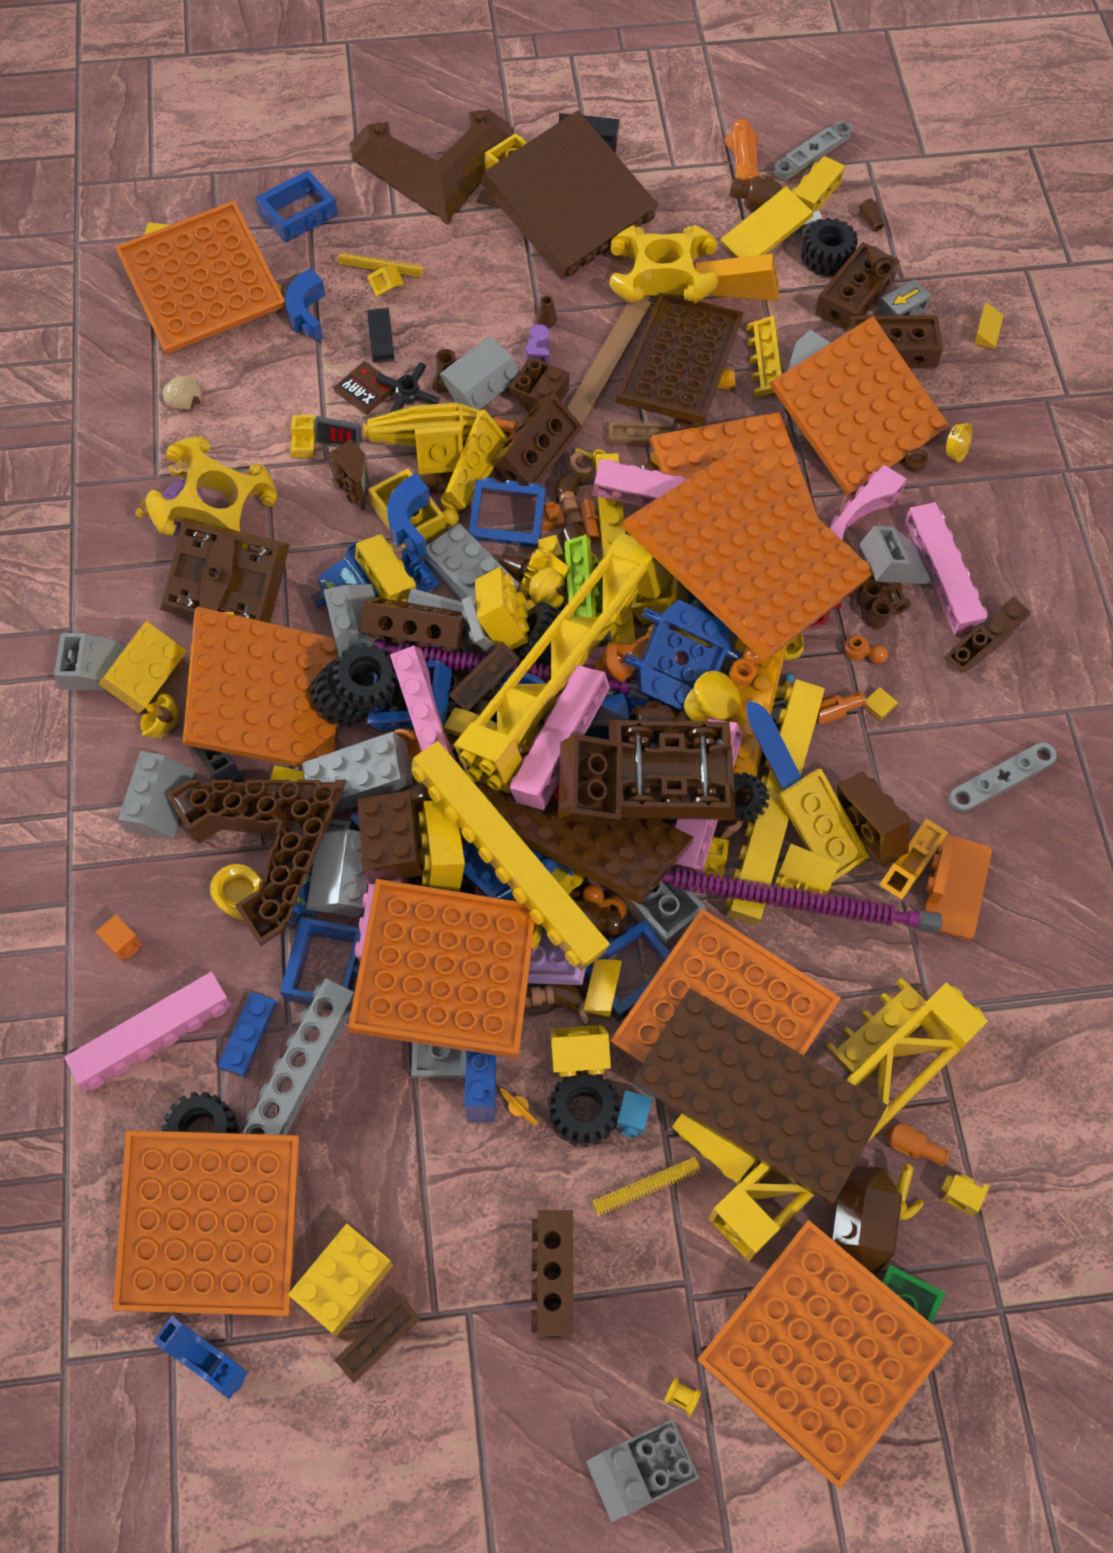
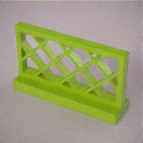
M587 535L565 541L566 565L569 566L567 572L568 601L573 598L600 563L598 558L591 552L590 538ZM603 575L573 612L572 617H599L602 614Z

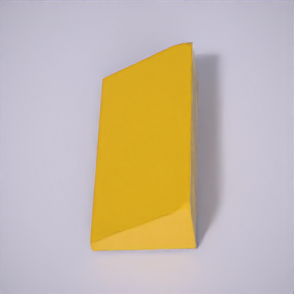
M986 302L982 310L974 344L995 349L1004 315Z
M595 960L584 1012L610 1017L622 961Z

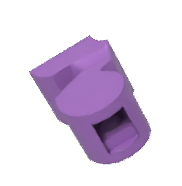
M534 325L530 328V339H528V344L525 347V361L531 356L550 364V354L548 351L549 330L544 325Z

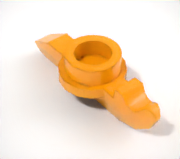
M499 1088L503 1098L509 1102L508 1107L512 1115L516 1117L523 1116L534 1126L539 1123L528 1111L529 1105L524 1097H514L507 1090Z

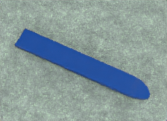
M748 702L746 704V714L749 724L783 791L801 780L802 777L768 711L756 702Z

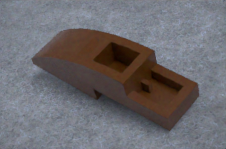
M1013 596L984 624H979L944 658L963 674L1004 643L1012 635L1013 631L1030 616L1031 611Z

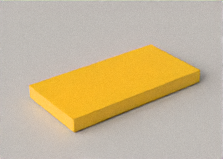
M786 186L720 239L721 244L735 258L767 254L812 218L813 211Z
M821 768L816 769L777 794L806 849L840 863L833 881L870 857Z

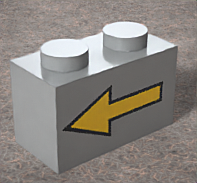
M914 279L907 284H902L893 292L886 293L880 300L878 314L880 316H918L927 311L931 294Z

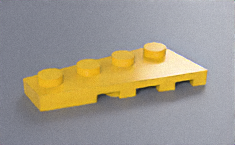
M485 409L478 412L445 491L458 509H465L473 498L476 480L482 481V478H487L492 472L494 465L490 460L508 439Z

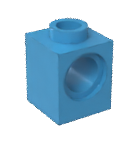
M625 1091L616 1127L617 1130H621V1134L636 1138L637 1135L643 1136L652 1097Z

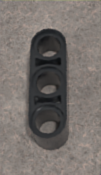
M389 307L367 309L373 363L395 361Z

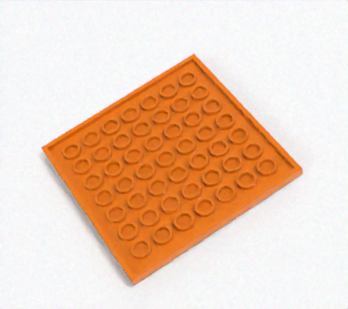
M740 446L624 519L621 525L623 529L764 662L873 576L870 566L865 560L843 542Z

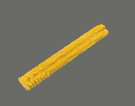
M341 252L338 257L339 264L377 271L384 266L395 264L399 274L419 278L422 277L424 272L422 265L420 267L419 264L417 267V264L414 266L413 263L412 266L411 263L409 266V262L408 265L407 262L404 265V262L399 264V261L396 263V260L395 263L394 260L391 263V259L390 262L389 259L386 262V259L381 261V258L378 260V257L377 260L376 257L374 260L373 257L371 259V256L369 259L368 256L363 258V255L360 257V254L359 257L358 254L356 257L355 254L353 256V253L351 256L349 253L348 256V252L346 255L345 252L344 254Z
M695 1157L686 1160V1162L683 1161L673 1165V1167L671 1166L657 1172V1174L651 1175V1177L648 1176L641 1179V1181L639 1180L635 1184H629L625 1188L623 1187L622 1190L619 1189L609 1193V1195L606 1194L599 1199L597 1198L596 1201L593 1200L595 1212L599 1216H601L600 1212L604 1215L603 1211L607 1214V1210L610 1212V1208L614 1211L613 1206L617 1209L616 1205L620 1208L621 1204L623 1207V1202L625 1205H627L626 1201L630 1204L629 1199L633 1202L632 1198L636 1201L637 1197L639 1200V1195L641 1198H643L642 1194L646 1197L645 1192L649 1195L648 1191L652 1194V1189L655 1193V1188L659 1191L658 1187L662 1190L661 1186L665 1188L664 1184L668 1187V1182L671 1186V1181L675 1184L674 1180L678 1183L677 1179L681 1181L680 1177L684 1180V1175L686 1179L687 1174L689 1177H691L690 1173L694 1176L693 1172L697 1174L696 1170L700 1173V1164Z

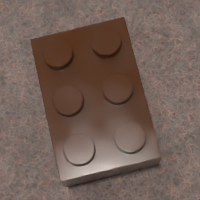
M577 734L561 741L558 820L608 826L621 820L622 742Z
M861 771L837 784V798L864 847L882 866L909 853L911 820L905 811H901L894 804L891 796L885 794L879 788L873 778H869L864 771Z
M404 791L358 799L362 869L369 884L375 883L376 879L390 881L422 875L416 805L411 792Z

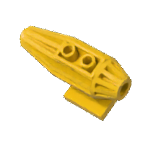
M460 403L410 406L367 419L368 424H363L364 437L369 438V442L416 448L419 474L454 472L463 451V442L468 439L479 410Z

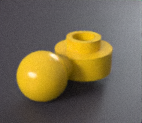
M443 493L441 496V506L444 510L442 513L445 516L446 527H453L458 523V512L462 509H458L448 495Z

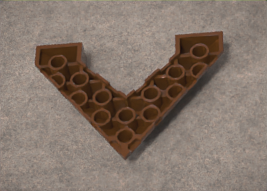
M488 109L469 112L470 129L438 161L391 137L388 122L368 124L350 142L352 160L358 165L360 163L367 167V171L378 178L382 177L388 181L389 186L411 201L417 202L420 207L432 215L435 213L442 218V222L448 225L452 221L454 213L462 208L467 201V197L481 183L485 171V152L512 136V132L507 121Z
M187 780L167 793L168 798L184 824L199 844L220 830L277 836L274 847L270 849L265 865L267 867L265 876L260 881L258 890L235 904L260 946L285 930L346 785V780H335V782H321V780H247L246 782L212 780V782H199L198 780Z

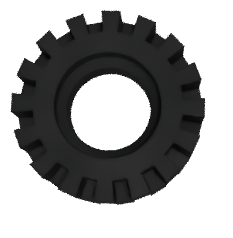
M742 772V775L739 773L734 774L736 820L750 822V819H753L755 821L759 819L757 817L758 814L763 815L765 813L762 810L763 807L768 808L769 804L766 802V800H770V795L766 793L768 789L763 785L762 781L752 774L749 775L745 772ZM744 788L751 789L753 793L752 801L747 806H738L736 803L737 793Z

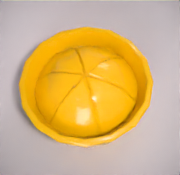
M970 423L956 424L950 431L946 445V454L956 462H961L968 453L972 440V427Z

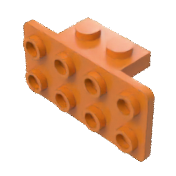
M947 835L939 846L937 854L934 853L930 868L934 869L932 877L929 876L925 891L929 893L924 911L941 913V933L966 940H971L975 936L992 854L991 847Z

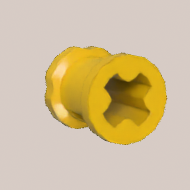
M674 1377L663 1402L667 1404L671 1402L685 1410L686 1415L691 1416L702 1391L699 1389L694 1391L681 1384L679 1379Z

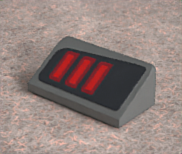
M316 416L315 443L338 448L351 439L360 447L362 441L360 424Z

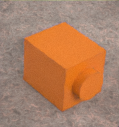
M116 914L95 931L101 941L121 962L126 958L132 957L142 945L134 932Z

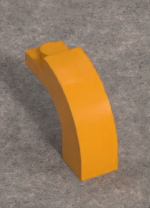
M926 818L909 843V853L901 856L893 863L881 881L880 886L903 899L920 877L949 832Z

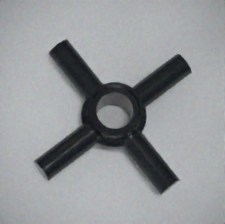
M419 362L412 375H403L398 381L378 373L376 382L395 389L398 396L390 412L402 409L404 404H414L417 399L431 405L439 404L440 398L420 390L418 381L426 369L424 363Z

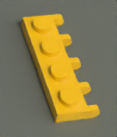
M770 316L746 324V331H754L755 336L748 339V346H756L757 352L756 355L750 356L749 360L751 364H758L759 372L753 373L751 377L754 382L760 381L761 386L753 390L754 397L775 393L769 384L783 374L776 319L774 316Z
M903 978L896 981L902 991L893 999L886 993L880 996V1000L885 1006L874 1016L868 1010H864L861 1013L866 1023L854 1033L849 1027H845L842 1030L848 1040L838 1049L831 1042L825 1045L826 1050L850 1075L926 1002Z

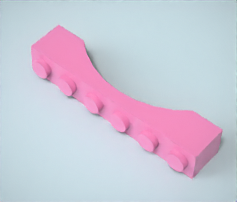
M883 465L878 472L874 471L870 475L866 486L862 485L858 489L855 499L853 501L849 500L842 510L843 513L833 518L829 529L843 541V536L849 527L859 518L878 509L890 507L903 492L907 478Z
M412 646L390 654L422 752L439 741L457 762L437 711L430 675L422 649Z

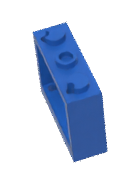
M309 170L255 197L258 213L285 243L338 215L336 199ZM310 193H313L320 201L285 221L276 212Z
M482 478V481L476 480L469 533L477 541L538 548V540L541 539L547 496L546 488H542V485L536 483L522 486L519 485V482L507 480L505 483H498L492 478ZM483 491L537 497L532 534L478 527Z
M431 659L426 662L430 679H433L432 692L442 726L444 727L452 670L444 665L442 661ZM375 673L373 677V684H375L380 679L379 676ZM386 702L384 709L379 710L377 707L374 713H368L367 723L379 731H391L398 728L414 729L409 711L389 712L390 704Z
M301 917L280 990L283 999L311 1005L314 1000L313 993L298 990L312 936L353 943L342 986L355 992L353 984L359 972V959L355 956V946L357 942H360L361 938L359 928ZM326 1005L325 1007H323L333 1010L332 1005Z
M644 920L638 925L637 923L631 924L618 939L613 937L608 940L610 943L609 947L597 959H610L641 936L663 963L670 952ZM595 961L588 965L585 970L584 979L588 984L590 983ZM651 980L621 1001L614 997L611 1015L617 1022L627 1017Z
M466 1051L465 1111L468 1122H495L496 1055Z

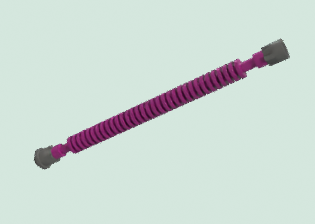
M356 633L354 638L350 637L348 651H351L352 645L356 644L358 648L362 647V643H367V647H372V644L378 645V650L384 648L387 650V655L409 648L410 643H406L405 648L404 643H399V647L385 645V642L375 641V638L363 637L360 633ZM422 646L418 647L422 649L426 662L431 659L434 661L440 660L444 665L447 666L448 664V668L451 670L453 665H455V671H458L459 666H461L462 672H465L467 667V672L471 673L472 668L475 669L486 658V655H482V659H480V654H476L474 658V653H470L469 657H467V652H463V656H461V651H457L455 655V650L450 651L449 655L448 651L444 650L442 653V650L439 648L436 653V647H432L431 652H429V647H425L424 651ZM518 662L508 672L515 671L519 666ZM534 662L533 667H530L526 672L544 679L546 684L548 680H551L549 664H546V668L543 669V663H540L539 668H537V663ZM607 678L610 689L619 690V693L629 694L630 697L649 699L648 696L639 692L636 678L626 679L625 682H618L615 679Z
M675 868L674 873L668 872L661 880L662 882L672 883V889H677L679 884V890H683L685 886V891H690L692 887V892L697 893L699 888V893L701 894L705 891L707 895H710L712 891V895L717 896L719 892V897H724L726 892V898H731L732 896V899L737 900L739 896V900L744 901L746 896V901L748 902L752 900L753 903H757L759 900V904H764L766 901V905L778 906L779 904V907L783 908L786 905L788 909L798 910L799 908L800 911H805L806 909V912H819L823 915L826 913V915L839 916L841 918L846 916L847 919L866 920V922L886 924L888 926H892L894 921L905 923L906 926L915 927L917 931L934 934L940 932L942 925L941 913L919 910V912L908 911L907 913L895 911L894 905L888 906V904L869 901L868 903L866 900L848 899V897L841 898V896L835 897L831 894L828 896L825 893L821 896L819 892L814 893V891L808 892L807 890H802L801 892V889H788L785 886L781 889L779 885H776L774 889L773 884L768 886L767 883H762L761 885L760 882H756L754 885V881H749L747 885V880L743 879L741 882L740 879L736 878L734 881V878L729 877L727 881L726 876H722L720 881V875H715L714 878L713 874H709L707 878V873H702L700 877V872L696 871L693 876V871L689 870L687 874L686 869H682L680 874V868Z

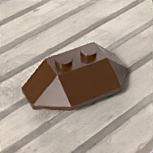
M856 1166L850 1173L839 1193L832 1238L835 1243L873 1275H876L895 1254L902 1204V1194L884 1168Z

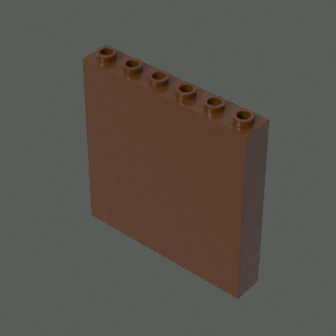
M579 110L485 170L480 183L561 279L568 275L570 277L579 270V267L583 264L585 266L590 264L599 253L600 255L606 253L611 246L612 239L626 228L633 225L640 227L644 222L649 223L653 220L659 205Z

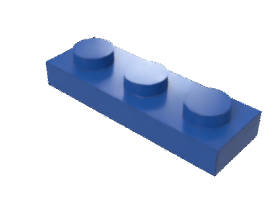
M254 992L250 993L220 1059L219 1069L245 1078L277 1005L276 1000Z

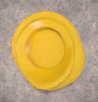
M708 671L696 680L694 688L685 698L684 709L692 721H708V719L723 721L734 716L739 710L741 702L740 693L736 684L729 676L719 671Z
M227 865L220 869L211 880L210 894L212 900L229 916L238 920H244L235 904L257 891L263 878L254 869L246 865Z

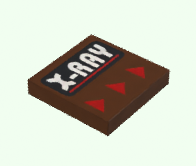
M363 361L334 386V391L366 415L393 393L395 389L376 382V377L381 372L366 361Z

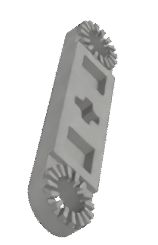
M845 121L836 122L830 128L827 127L792 150L784 158L775 162L774 175L782 180L792 178L849 140L853 130L851 124H848L847 121L846 123ZM838 130H844V131H846V133H845V132H844V134H843V132L840 133V131L838 132ZM780 168H787L788 171L786 170V172H785V170H784V171L782 172V169L780 170Z
M1038 743L956 787L948 799L951 809L959 813L969 812L971 809L986 803L1053 765L1057 758L1056 750L1050 744ZM1037 752H1047L1048 757H1050L1049 760H1041L1037 756ZM999 775H1001V776H1005V775H1006L1008 778H1007L1006 781H1005V780H999V779H998V776H999ZM963 794L964 797L968 798V804L958 803L956 796Z

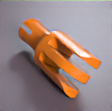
M859 691L846 697L836 694L822 699L816 721L820 725H824L844 718L847 711L866 706L864 694Z
M893 1125L885 1132L886 1143L892 1149L908 1157L917 1159L922 1156L940 1166H944L949 1158L950 1150L927 1141L925 1133L908 1125Z

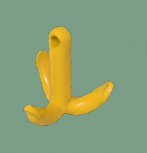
M911 1164L903 1165L897 1186L902 1194L899 1221L913 1217L922 1208L924 1203L922 1199H918L907 1208L905 1201L913 1174V1166Z

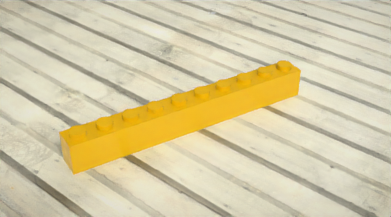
M618 453L595 454V478L600 459L613 460L619 463ZM597 496L601 556L603 560L606 556V551L621 533L626 534L625 529L621 527L624 521L623 502ZM631 603L610 629L611 643L629 644L635 641Z
M796 679L793 686H788L783 699L787 701L786 708H781L777 723H781L779 733L801 775L825 688ZM767 759L764 767L768 768L766 776L762 775L760 781L768 789L766 793L770 795V800H766L769 805L768 808L763 807L762 810L765 812L763 815H757L759 819L748 823L745 831L748 841L746 845H742L738 859L742 860L740 869L736 868L732 877L734 881L736 878L740 879L741 882L743 879L747 880V885L749 881H754V885L756 882H760L761 885L762 883H767L768 886L771 884L789 816L777 794L782 792V789ZM731 896V898H726L724 907L728 908L727 917L756 926L762 918L765 903L759 904V900L757 903H753L752 900L748 902L746 901V896L744 901L739 900V896L737 900L732 899Z
M437 741L415 756L411 767L413 777L419 783L423 782L428 788V794L436 803L439 802L444 807L447 818L459 825L464 838L469 843L473 842L479 849L478 853L482 860L486 863L490 862L495 868L498 879L504 884L507 883L513 890L512 893L515 899L520 904L524 903L530 910V916L533 921L538 925L541 924L548 932L547 936L555 946L559 945L565 952V958L573 967L577 966L582 971L605 953L610 943L440 742Z

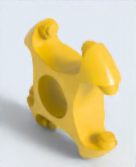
M695 224L684 228L683 233L666 235L644 234V228L635 227V225L630 226L612 239L611 252L616 256L631 258L635 265L632 272L627 275L620 273L612 274L609 282L610 287L616 295L631 304L643 301V296H659L660 292L684 296V300L694 302L695 304L709 296L718 286V276L716 273L700 274L693 265V261L697 257L708 254L712 255L716 252L717 240L708 231Z
M194 436L169 445L166 451V458L169 461L183 460L187 465L186 482L183 490L172 500H166L160 492L151 490L147 494L145 503L148 514L160 534L172 536L177 526L174 524V520L182 523L183 517L240 531V516L243 505L248 498L258 495L262 503L267 507H272L276 503L278 494L273 479L265 466L258 463H251L247 472L250 475L240 473L220 464L204 454V452H208L211 443L208 442L209 440L203 438V436ZM209 487L218 490L228 500L229 507L222 509L210 507L199 497L197 489ZM242 544V548H238V549H242V550L248 551V550H247V546H248V545Z

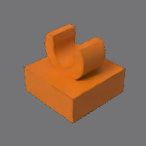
M555 502L545 503L542 531L563 528L565 520L561 505L555 504Z

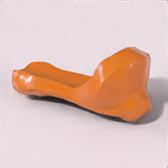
M746 118L737 119L734 121L733 129L725 137L724 142L735 154V178H740L743 182L749 183L750 179L754 176L762 177L757 168L756 145L758 143V135Z
M650 634L629 644L620 642L608 643L604 648L602 656L595 661V670L605 672L606 677L609 679L625 682L635 670V667L623 663L625 654L629 653L640 659L649 642Z

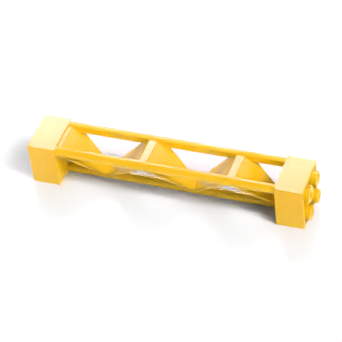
M621 533L606 551V556L483 712L475 722L470 723L455 742L454 746L459 755L458 758L463 764L465 773L472 781H480L496 791L511 792V780L519 772L523 761L518 749L545 716L558 696L564 691L569 676L573 675L577 666L584 665L637 594L656 600L670 582L669 571L632 536ZM603 575L602 614L599 617H572L573 612ZM551 642V680L547 684H518ZM497 711V731L484 727Z
M946 982L846 1080L858 1087L877 1068L878 1099L888 1105L893 1057L943 1051L886 1107L868 1142L988 1022L984 1013L978 1007L967 1002L962 992L955 986H950ZM920 1026L933 1039L908 1037ZM762 1162L714 1207L708 1218L748 1262L814 1196V1194L799 1185L759 1184L773 1170ZM797 1195L773 1220L753 1200Z

